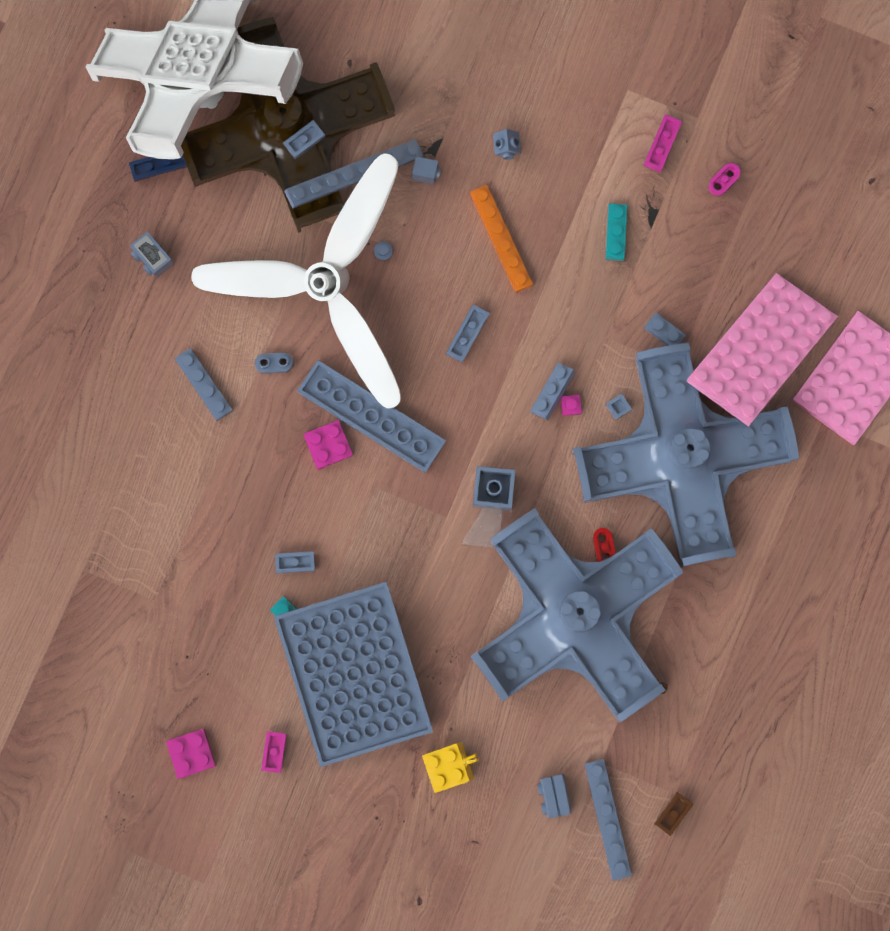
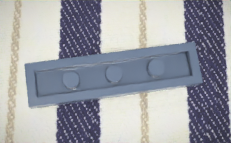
M191 348L174 358L216 421H219L233 411Z

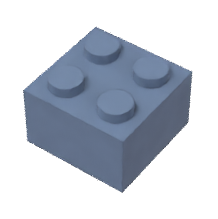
M477 466L472 508L511 511L515 470Z

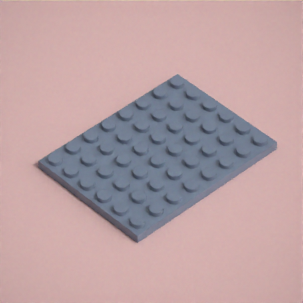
M387 581L274 616L320 767L433 732Z

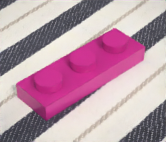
M664 115L644 162V167L661 173L682 121Z

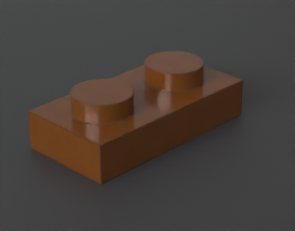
M676 792L654 824L671 836L691 809L693 803Z

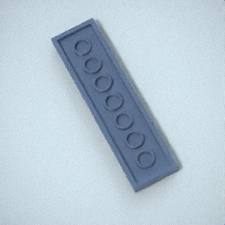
M319 360L316 361L297 390V393L425 474L446 443V440L394 407H384L373 394Z

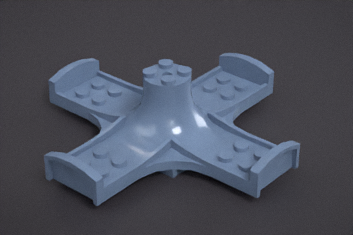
M689 343L663 346L636 353L634 358L644 399V417L640 427L631 436L619 441L584 448L576 447L571 451L572 455L575 456L583 493L582 504L624 495H643L653 499V502H657L666 511L670 520L681 568L696 563L737 556L736 550L732 545L724 509L725 494L729 484L737 476L751 470L796 462L799 459L795 431L787 406L781 407L778 410L760 413L748 427L737 418H726L712 412L702 402L698 390L687 382L689 376L694 372L689 353Z
M535 508L490 539V543L515 576L523 592L522 611L515 624L491 643L470 656L471 660H474L498 694L501 702L539 675L553 669H566V671L569 669L581 674L592 684L619 723L665 691L662 684H659L638 655L630 640V622L634 611L647 598L684 573L652 528L618 553L601 562H582L572 558L562 549L539 517V513Z

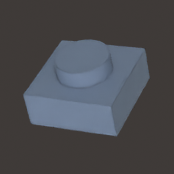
M622 394L605 404L615 421L632 411V408Z

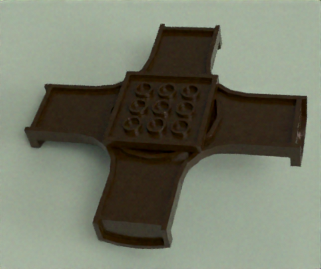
M274 17L254 21L237 28L238 35L247 42L284 47ZM377 62L370 64L368 69L328 83L321 84L308 81L300 75L292 96L285 104L278 103L276 96L242 93L239 106L231 116L187 132L181 144L183 157L195 187L236 172L247 170L262 172L264 176L268 175L277 182L282 190L297 232L300 233L303 227L339 215L345 204L340 192L336 191L292 208L284 191L287 188L331 172L330 159L332 152H335L334 147L339 140L352 131L394 117L395 108ZM314 120L325 134V137L297 159H294L283 142Z

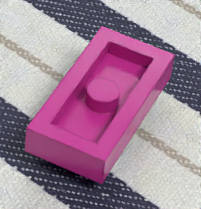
M267 731L261 771L281 773L287 734Z

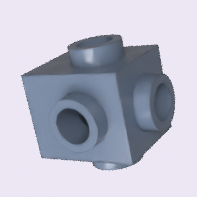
M504 129L493 134L495 156L503 157L504 160H510L514 156L521 154L519 132Z

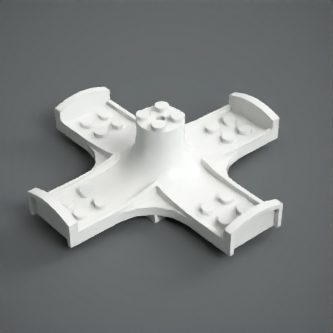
M194 0L190 10L179 22L168 21L164 30L156 32L105 28L106 35L91 64L86 65V69L93 81L99 82L106 76L137 80L145 86L144 102L126 137L133 152L158 159L181 158L183 155L181 144L199 108H215L223 97L224 92L276 96L278 103L283 104L289 100L297 86L304 64L299 50L296 48L254 44L245 41L238 35L237 28L249 2L256 0Z

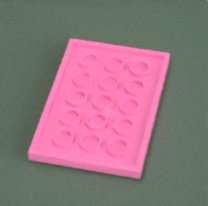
M857 311L792 401L854 446L890 397V333Z

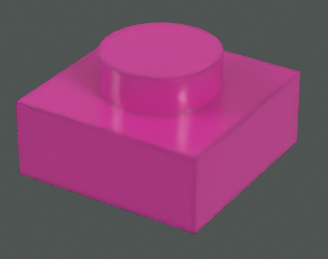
M580 395L561 397L562 416L582 414Z

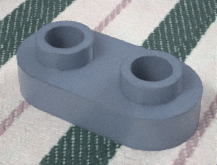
M287 353L261 354L255 360V367L262 374L286 373L292 369L293 360ZM282 359L287 360L285 365L280 364ZM263 360L268 361L266 366L261 365Z

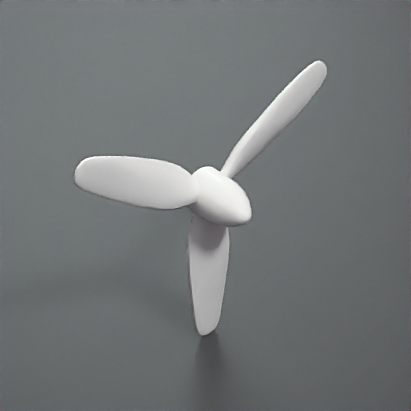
M382 154L375 159L354 188L331 229L322 262L316 263L306 270L290 262L232 261L201 265L194 268L192 272V282L196 287L215 293L277 298L307 291L312 298L319 301H327L331 322L342 346L368 389L377 401L386 408H393L401 401L400 389L396 378L365 319L342 293L347 289L350 280L346 266L359 256L369 241L393 187L398 171V161L390 154Z

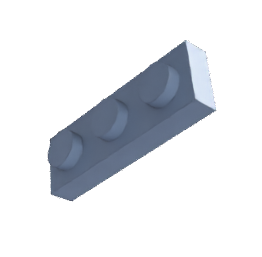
M472 305L446 355L463 363L490 313Z
M557 363L530 410L532 414L547 421L549 420L576 373L574 369Z

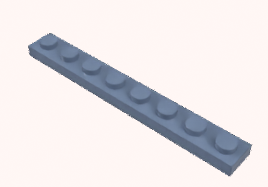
M416 139L287 188L284 192L292 208L359 183L374 160L382 154H390L398 161V167L415 161L416 156L422 158L424 155Z

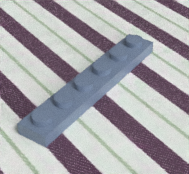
M604 759L585 763L584 766L612 881L631 877L632 874Z

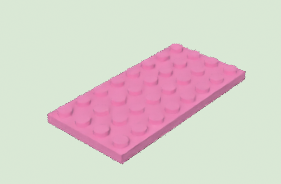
M776 273L689 376L687 382L749 427L832 326L838 316Z

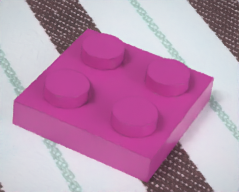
M339 420L303 434L317 470L353 456Z
M204 729L166 741L177 779L216 767Z

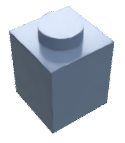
M416 156L412 180L434 184L435 178L439 179L441 168L438 167V161Z

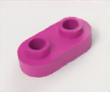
M734 163L726 164L710 180L708 185L709 192L714 196H722L738 180L740 168ZM727 172H731L733 176L729 177ZM719 185L721 189L717 190L714 186Z

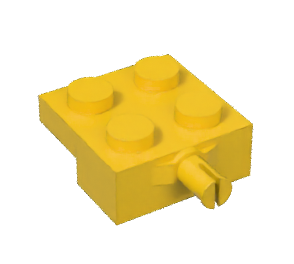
M462 742L422 755L434 793L474 780L470 764L478 762L479 758L471 760L478 757L476 753L467 757Z

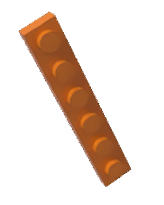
M484 185L470 191L473 203L514 292L518 293L532 287L533 283L488 186Z

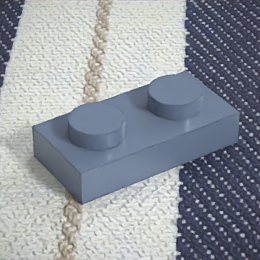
M313 120L283 142V144L294 159H297L322 140L325 134Z
M657 313L652 316L644 327L646 331L666 346L680 344L686 336Z
M314 551L275 554L276 574L314 572Z

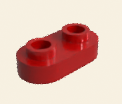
M606 528L597 529L592 539L597 562H601L604 560L602 558L603 554H608L610 558L616 552L612 533ZM600 535L605 536L606 540L604 542L599 540Z

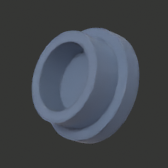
M379 242L376 244L374 255L377 259L384 261L392 256L393 249L389 243Z

